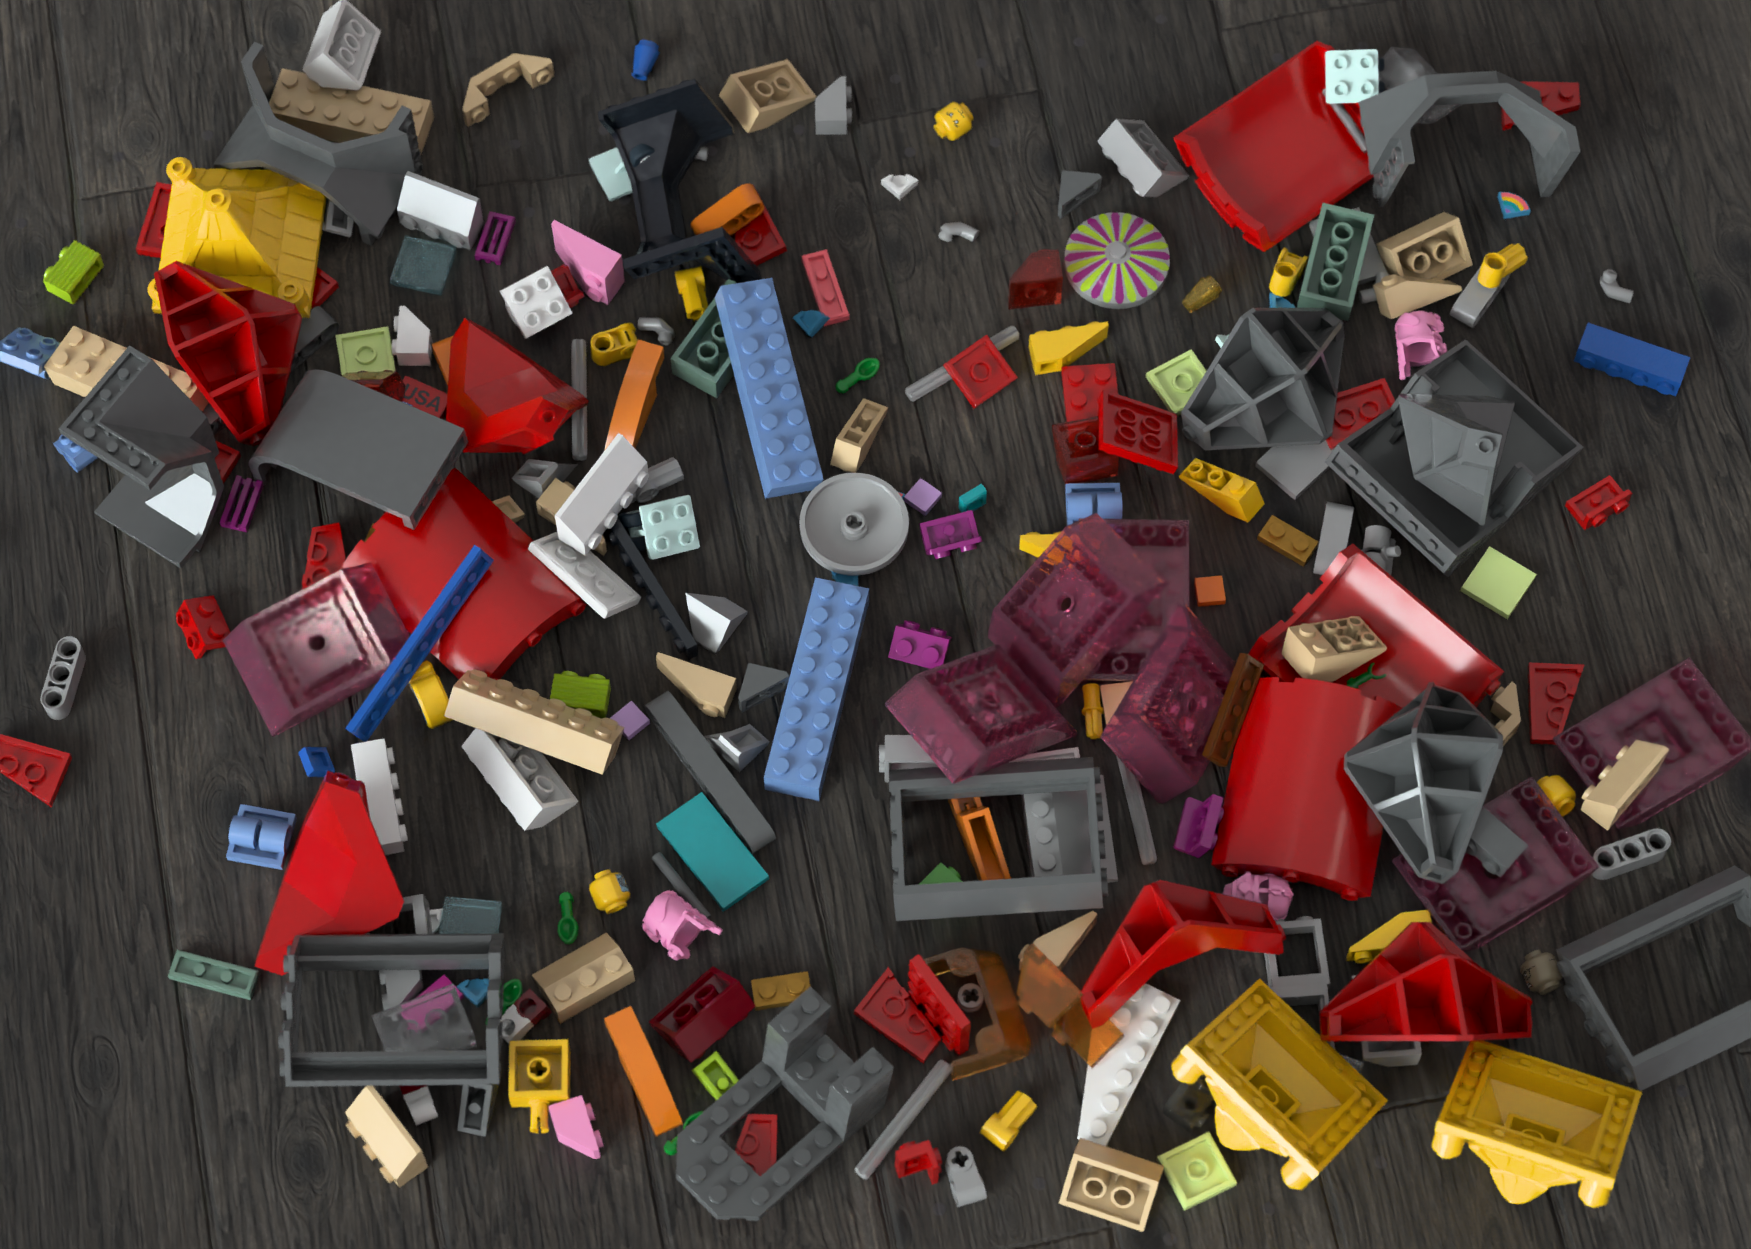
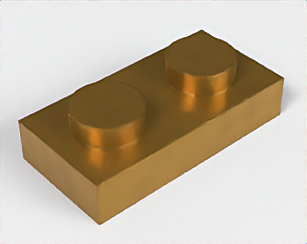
M1273 515L1257 538L1261 543L1303 567L1319 543L1317 540Z
M808 971L751 980L754 1004L756 1005L755 1010L789 1006L810 987Z

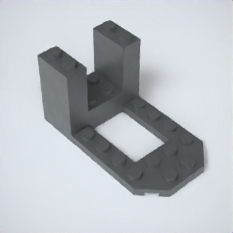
M811 986L768 1023L762 1061L677 1135L676 1179L716 1219L746 1218V1220L759 1221L884 1108L894 1067L874 1047L856 1062L846 1055L826 1035L831 1006ZM783 1085L820 1123L762 1176H759L722 1137L779 1086Z

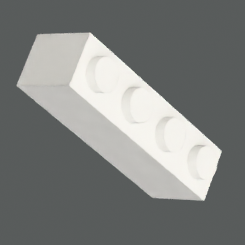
M384 738L351 744L356 780L365 783L370 819L384 853L388 855L404 852L403 842L408 841L405 824L400 825L399 816L404 815L401 798L396 799L394 790L399 789L397 773H391L390 765L395 764L393 748H387Z

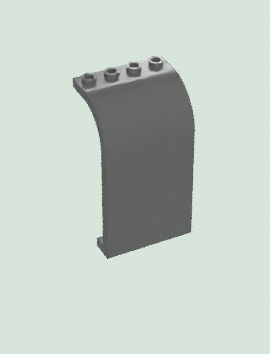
M309 370L304 374L250 458L249 468L255 482L257 480L263 481L265 486L267 483L265 475L270 467L276 469L277 465L283 466L402 518L404 526L415 530L468 444V439L464 428L335 373L324 370Z

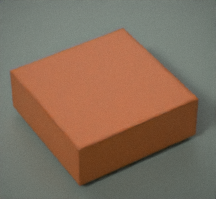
M1222 576L1195 578L1194 584L1198 607L1225 604L1226 598Z

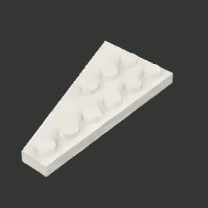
M1145 983L1104 1025L1093 1029L1078 1140L1082 1138L1107 1146L1180 1003L1179 999Z

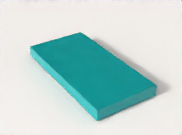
M702 792L656 823L659 831L723 912L769 880V875Z

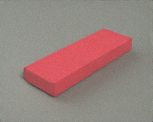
M827 249L801 256L818 310L830 317L824 324V327L849 320V313Z

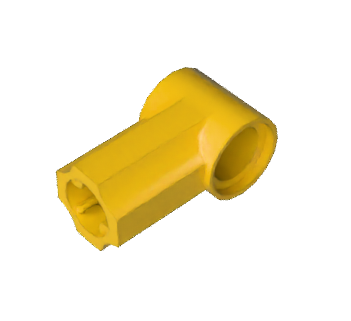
M1517 243L1515 245H1508L1498 253H1488L1484 257L1479 270L1478 282L1487 288L1498 287L1502 278L1526 263L1528 257L1525 253V248Z
M699 266L675 271L676 283L679 294H682L687 319L699 320L708 307L704 291L706 288L702 268Z
M1017 1091L998 1114L994 1113L987 1120L980 1133L1000 1150L1005 1151L1017 1137L1021 1126L1037 1109V1105L1025 1093Z

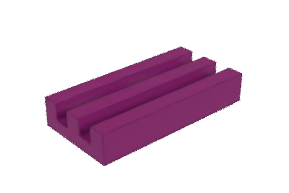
M489 212L475 252V260L481 261V259H485L487 263L494 261L496 265L501 266L516 222L515 217ZM497 219L498 223L492 241L490 243L488 252L486 253L484 252V249L488 241L494 220ZM505 221H506L507 224H506V227H505V230H504V233H503V236H502V239H501V242H500V245H499L497 254L495 255L494 252H495V249H496V246H497V243H498V240H499V237H500V234H501L503 225H504V223H505Z
M236 476L220 520L221 527L243 532L248 531L264 486L263 481L257 480L255 482L251 478L243 479L242 476ZM242 486H244V487H243V490H242V493H241V495H240L238 504H237V506H236V509H235L233 518H232L231 522H229L230 517H231V514H232L233 509H234V506H235V503H236V500H237V498H238L240 489H241ZM250 488H253L254 490L242 524H238Z

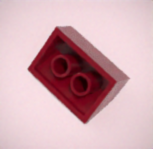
M712 966L652 1018L649 1023L678 1055L692 1063L695 1059L702 1057L706 1049L715 1041L722 1039L737 1022L745 1019L756 1005L738 980Z

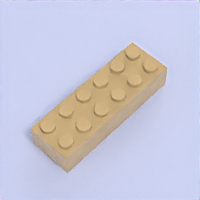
M283 68L269 102L272 112L277 119L322 139L338 143L384 132L400 107L405 106L412 111L421 153L434 119L430 100L362 86L359 90L321 87L317 82L311 80L306 73Z
M73 326L44 365V368L55 385L86 397L127 348ZM152 359L203 412L209 402L186 372Z
M467 670L455 683L444 714L447 718L599 774H603L615 758L625 728L618 725L613 719L595 717L586 709H574L565 706L566 704L561 700L546 699L539 696V693L534 690L516 688L507 680L489 678L486 673L479 670Z

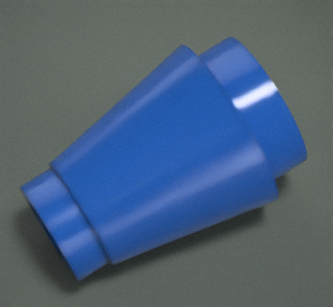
M640 40L639 44L635 46L632 73L634 78L647 80L660 54L658 51L659 46L649 40Z

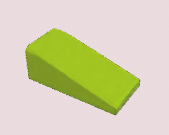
M717 1051L691 1070L715 1100H718L739 1081Z

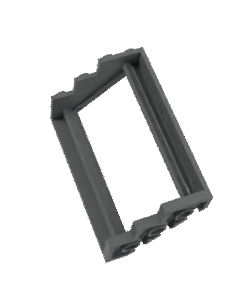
M1093 757L890 770L889 792L892 794L890 796L891 832H893L891 847L892 868L895 870L893 871V896L896 921L1103 908V897H1108L1107 869L1101 868L1100 859H1106L1104 830H1098V821H1103L1102 794L1096 793L1095 784H1101L1100 766L1094 767ZM1087 790L1092 874L908 885L904 802Z
M1735 865L1556 950L1559 959L1557 968L1565 980L1566 985L1563 989L1569 1001H1574L1585 1013V1029L1591 1037H1596L1605 1047L1607 1053L1605 1062L1609 1070L1616 1072L1626 1084H1631L1638 1091H1642L1751 1038V1000L1632 1056L1584 974L1731 904H1734L1737 918L1751 927V877Z
M504 933L295 935L292 945H288L287 955H284L283 967L284 973L289 972V982L285 983V993L281 994V1009L286 1010L287 1020H283L282 1031H279V1048L284 1049V1058L280 1059V1076H285L286 1087L500 1083L502 1062H499V1058H501L503 1023L500 1020H502L504 984L502 982L505 967ZM489 969L486 1050L298 1052L303 971Z

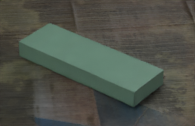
M181 950L176 951L168 973V978L171 980L248 1000L252 999L260 976L259 970Z

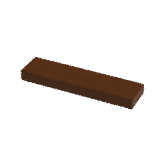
M1245 653L1239 654L1202 756L1220 767H1227L1264 667L1262 663Z

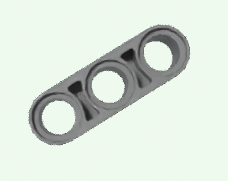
M1479 268L1456 300L1449 315L1474 328L1505 285L1510 274L1502 278L1498 287L1487 288L1478 282Z
M1327 501L1313 570L1314 574L1323 575L1338 553L1347 547L1354 511L1353 506Z
M72 636L63 637L58 641L41 693V703L47 715L54 720H61L69 715L86 661V655L79 640ZM76 650L73 655L65 656L69 651ZM69 675L66 680L58 681L61 676ZM61 700L57 706H50L52 702Z
M1656 828L1602 846L1595 851L1589 863V871L1596 879L1606 880L1658 862L1663 859L1671 845L1670 835L1665 830ZM1650 842H1657L1662 849L1653 848ZM1624 851L1633 852L1636 858H1629L1625 855ZM1598 860H1606L1610 867H1603L1599 864Z

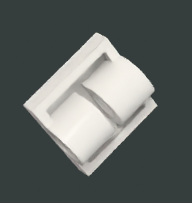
M548 266L500 290L507 312L514 324L519 327L524 338H528L573 314Z

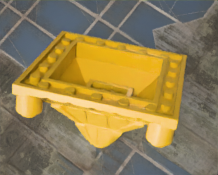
M177 157L171 160L166 168L167 175L172 181L159 270L177 260L296 305L302 318H310L327 197L317 190L271 170L193 168L187 158ZM154 278L148 285V294L153 300V312L155 314H162Z
M1261 979L1257 980L1191 1040L1172 1063L1174 1076L1183 1083L1192 1084L1202 1074L1207 1077L1205 1080L1217 1104L1215 1107V1124L1220 1142L1232 1150H1254L1261 1147L1284 1157L1288 1155L1291 1159L1282 1167L1281 1173L1285 1184L1297 1190L1304 1189L1388 1101L1326 1041H1321L1320 1035Z
M1483 1040L1470 1041L1438 1118L1432 1148L1440 1157L1451 1159L1461 1154L1464 1142L1468 1143L1469 1148L1490 1167V1172L1501 1195L1510 1203H1527L1548 1190V1187L1577 1183V1180H1581L1578 1194L1583 1202L1590 1207L1603 1206L1608 1203L1642 1092Z

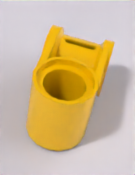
M1283 248L1274 267L1269 285L1270 291L1281 297L1290 295L1298 279L1301 278L1309 257L1295 255L1288 252L1287 248Z
M625 323L616 328L595 334L591 339V357L594 363L606 366L626 358H631L638 341L635 335L636 329L634 324ZM604 347V348H607V350H603V351H602V350H599V348Z

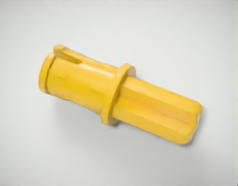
M1095 683L1085 684L1082 687L1084 698L1082 714L1085 716L1086 736L1090 739L1101 738L1103 735L1101 715L1104 713V708L1101 707L1100 685Z

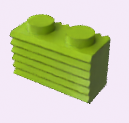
M74 240L69 247L66 246L62 249L59 260L54 267L50 266L47 268L43 281L47 291L74 305L82 293L85 292V289L88 288V285L91 284V281L94 280V277L103 268L104 264L98 252Z
M563 671L562 674L554 673L550 699L561 700L566 704L565 706L574 709H586L595 717L606 718L611 691L610 680L599 674L582 677L572 671Z

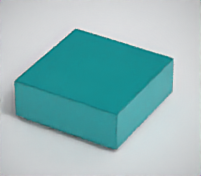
M982 483L959 497V510L961 513L969 510L975 511L986 504L987 490Z

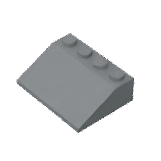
M1100 775L1101 784H1095L1096 793L1102 794L1103 821H1098V830H1104L1106 859H1100L1101 868L1107 869V883L1118 882L1104 777ZM1087 790L1021 794L1031 876L1092 874Z

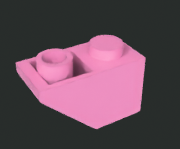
M582 1095L548 1106L559 1142L593 1159L601 1158L598 1148L604 1146L599 1130L593 1131L590 1121L595 1120L590 1103L584 1104Z

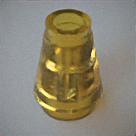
M1210 275L1206 278L1202 277L1185 299L1182 300V303L1190 313H1193L1195 310L1219 298L1218 294L1222 292V289Z

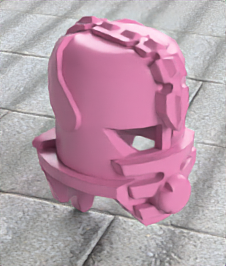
M1413 311L1402 314L1397 320L1395 336L1397 339L1396 346L1400 380L1411 376L1412 366L1427 365L1448 351L1447 345L1443 343V339L1439 335V332H1444L1443 322H1441V317L1436 313Z
M1246 871L1243 876L1237 878L1232 883L1226 884L1223 891L1224 895L1268 905L1274 920L1286 918L1294 895L1288 881L1282 879V877H1277L1273 874L1251 875L1249 871Z
M670 890L655 897L643 919L644 924H642L643 930L648 937L656 943L661 940L662 946L669 950L668 955L677 961L683 958L689 959L690 950L687 947L694 941L701 930H710L718 935L722 933L721 928L707 919L705 915L699 913L697 909H694L688 902L684 901L676 892Z

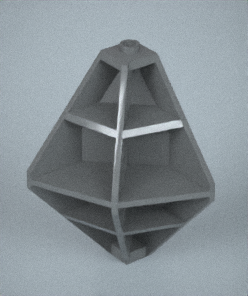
M1251 308L1239 318L1183 408L1181 417L1184 436L1189 441L1197 443L1204 450L1315 445L1324 442L1332 436L1345 341L1344 323L1326 308Z
M1400 394L1398 402L1413 477L1475 520L1479 525L1484 526L1515 402L1491 396Z
M1429 682L1427 688L1413 701L1344 755L1345 772L1418 877L1444 884L1458 873L1503 752V735L1462 693L1437 686L1434 682Z

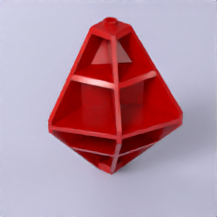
M176 260L154 273L168 344L177 361L238 442L256 446L261 443L281 412L302 316L296 305Z
M464 318L451 339L446 421L464 428L468 444L462 453L521 452L524 455L553 441L554 434L576 410L587 406L589 400L580 392L485 327L467 318Z
M327 771L296 838L256 957L255 967L283 976L289 973H284V955H287V947L292 945L295 935H364L398 918L404 899L370 819L364 782L353 780L342 773Z
M1157 880L1142 888L1082 990L1079 991L1081 1007L1092 1029L1104 1025L1157 971L1216 947L1279 955L1284 953L1283 941L1286 940L1284 930L1280 924H1276L1266 904L1165 880Z
M1411 922L1320 1010V1040L1476 1041L1532 1037V1000L1474 962L1431 922Z

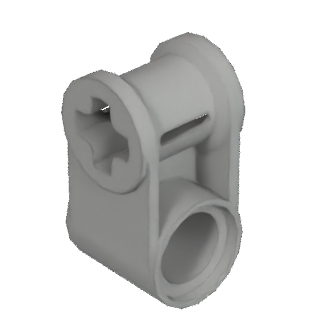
M962 1146L951 1149L947 1156L945 1169L957 1207L987 1199L985 1186L978 1173L971 1151ZM955 1158H959L960 1162L965 1161L962 1168H960L959 1164H954Z

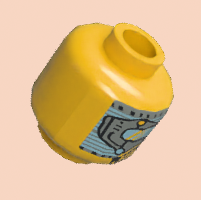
M610 869L603 870L594 875L596 880L589 885V891L596 908L605 911L606 914L625 908L627 906L626 902L630 899V891L624 876L617 872L611 873Z

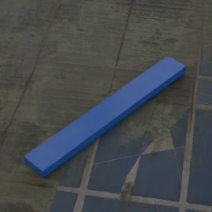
M476 545L472 547L345 728L363 742L368 741L493 563L494 559Z

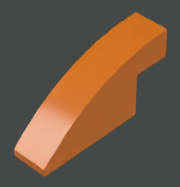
M638 339L615 405L605 450L618 433L623 435L636 448L657 396L655 379L664 360V347Z
M980 797L948 799L978 880L1011 879L989 807L982 805Z
M629 1006L604 1018L605 1025L618 1050L620 1063L656 1137L682 1125L683 1122L666 1081L632 1007Z

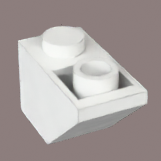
M400 306L399 316L394 317V331L397 332V339L392 340V355L397 356L398 364L401 366H431V344L433 342L430 330L406 306Z

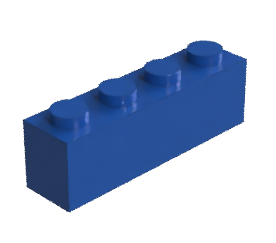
M1587 323L1574 362L1580 363L1586 368H1595L1606 372V374L1612 377L1630 380L1635 385L1647 386L1656 389L1662 394L1676 396L1690 357Z

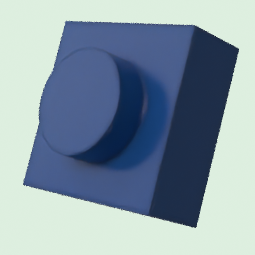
M304 747L298 752L307 777H325L327 771L335 772L326 747Z

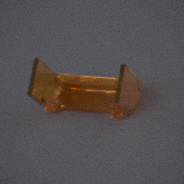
M1032 943L1024 951L1017 988V995L1020 999L1017 1003L1027 1014L1033 1011L1049 1028L1052 1027L1054 1031L1051 1035L1062 1046L1068 1043L1093 1068L1125 1035L1110 1020L1104 1025L1092 1029L1081 1007L1080 998L1083 996L1080 992L1081 990Z
M957 948L923 959L935 976L946 972H951L958 977L975 974L993 1025L985 1027L977 1033L975 1040L977 1054L951 1062L950 1076L952 1081L1021 1060L1029 1054L1031 1039L1003 961L997 953L987 950Z

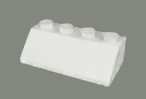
M339 0L323 14L302 70L321 87L359 90L364 82L381 31L347 0Z
M617 434L555 514L559 540L585 556L591 549L594 550L599 545L604 531L607 528L613 527L617 521L618 513L622 508H627L630 505L634 492L638 487L642 488L649 478L647 461L623 435Z
M477 728L461 746L467 753L470 761L476 765L484 776L485 781L491 785L500 797L501 802L506 805L524 831L545 826L578 802L542 752Z

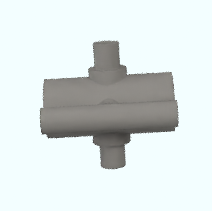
M1371 525L1366 528L1363 550L1361 551L1388 574L1391 575L1393 558L1401 555L1400 547L1395 546L1396 540L1391 538L1390 529L1380 525Z

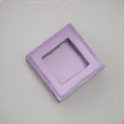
M920 478L904 496V502L926 516L941 499L942 492Z
M632 701L610 717L618 725L625 727L623 735L628 740L650 724V720Z

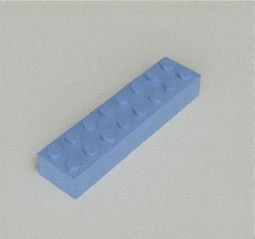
M772 278L720 286L715 296V301L765 499L811 491L824 479Z
M815 577L764 775L765 790L820 801L869 605V588Z

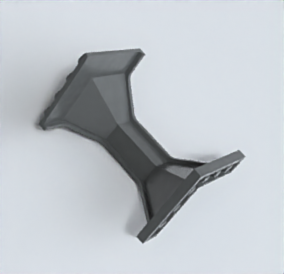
M254 42L241 61L253 105L214 162V169L231 170L234 168L264 167L317 190L357 223L362 242L372 246L376 238L379 239L382 236L385 224L389 218H393L397 212L406 173L410 171L421 175L423 170L421 151L419 150L418 136L416 135L411 109L401 106L388 128L382 133L341 143L329 142L283 122L274 116L269 102L275 88L264 45Z
M1498 71L1423 75L1359 101L1361 125L1364 130L1365 148L1369 159V172L1374 175L1375 181L1373 184L1374 198L1378 199L1379 208L1385 207L1407 166L1415 163L1410 132L1432 106L1498 102L1530 142L1540 197H1551L1581 152L1576 127L1544 107L1539 90Z
M129 345L59 427V431L66 438L125 474L94 511L95 514L174 565L182 568L195 551L200 553L224 489V484L215 462L219 450L206 415L151 358Z

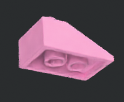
M554 220L551 225L555 251L562 261L568 265L570 272L587 296L595 302L601 301L609 305L625 282L622 255Z

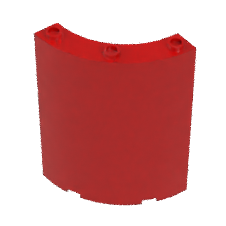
M1319 41L1314 42L1174 137L1186 167L1192 166L1198 176L1194 181L1212 207L1231 228L1237 226L1244 232L1243 238L1263 252H1266L1318 216L1322 203L1334 205L1374 177L1369 172L1368 153H1363L1330 104L1326 103V98L1322 94V91L1326 88L1325 52L1335 51V49ZM1342 103L1364 134L1360 119L1359 103Z
M456 468L452 469L415 530L404 526L402 518L386 512L372 526L375 529L373 534L366 542L361 539L342 565V568L412 634L474 545L481 548L494 559L430 651L458 679L467 670H479L486 673L489 678L501 679L525 650L535 646L541 640L542 635L564 620L580 615L586 608L585 601L528 550L530 543L534 540Z
M1354 544L1338 553L1320 578L1324 583L1313 594L1308 592L1292 609L1294 614L1286 622L1280 620L1262 634L1248 654L1264 665L1263 669L1272 677H1280V682L1294 683L1295 678L1302 677L1282 655L1288 627L1359 616L1385 644L1387 649L1385 652L1332 683L1347 686L1346 682L1349 678H1355L1367 672L1370 664L1374 663L1371 669L1373 675H1387L1382 679H1370L1359 685L1357 689L1361 690V696L1374 700V697L1377 695L1404 708L1427 688L1429 682H1434L1437 686L1462 693L1477 707L1487 694L1491 696L1499 688L1501 683L1498 680L1504 673L1500 667Z
M1280 677L1259 678L1236 740L1223 803L1224 814L1219 823L1218 837L1211 865L1221 870V873L1227 877H1238V875H1244L1246 871L1251 872V875L1273 874L1277 877H1282V879L1288 882L1296 883L1302 881L1323 887L1340 894L1343 899L1349 901H1357L1358 898L1371 896L1383 825L1345 772L1344 755L1399 712L1402 707L1377 695L1374 697V700L1361 696L1360 689L1332 682L1295 678L1294 683L1280 682Z

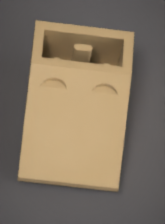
M1350 616L1348 618L1288 627L1282 655L1302 678L1334 682L1385 652L1387 647L1359 616Z

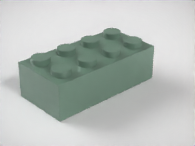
M1322 203L1297 308H1326L1338 319L1349 320L1373 223V214Z
M728 279L724 285L736 284V282ZM714 298L671 357L672 374L718 398L734 373Z

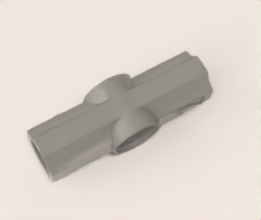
M672 457L648 468L649 478L642 488L638 487L634 492L631 503L635 501L640 503L647 502L653 499L659 493V490L683 480L684 475L678 461Z

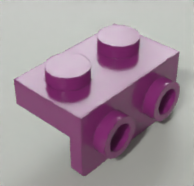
M972 510L919 523L926 555L934 554L935 559L950 556V550L959 547L961 552L976 549V543L982 542Z
M904 620V624L899 623L895 627L888 658L943 671L952 637L946 635V630L931 627L930 631L921 629L919 623Z
M1212 794L1204 802L1191 797L1185 800L1173 846L1175 850L1200 858L1207 851L1214 848L1218 837L1215 833L1216 825L1220 823L1224 814V808H1221L1223 797Z

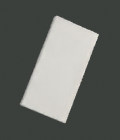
M558 532L535 540L528 547V550L604 619L637 605L641 599L637 592L596 555L589 551L585 556L559 540Z

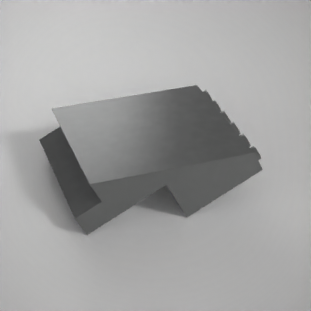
M1465 339L1417 371L1400 394L1491 396L1515 402L1484 526L1479 525V523L1418 480H1415L1398 398L1389 410L1338 443L1325 463L1445 576L1449 577L1574 461L1584 447Z

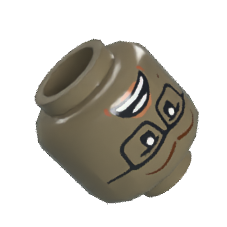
M1535 950L1524 957L1526 961L1521 965L1520 971L1530 991L1539 992L1540 995H1544L1560 986V980L1563 976L1557 968V960L1552 953H1541L1540 950Z

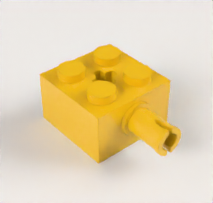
M568 1039L509 1041V1100L511 1107H531L530 1132L539 1133V1121L541 1133L548 1132V1106L570 1099L571 1050ZM538 1071H544V1073H542V1076H537Z

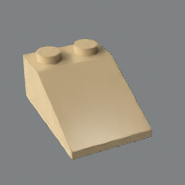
M788 59L731 74L719 94L747 133L768 128L811 103L816 98V95Z

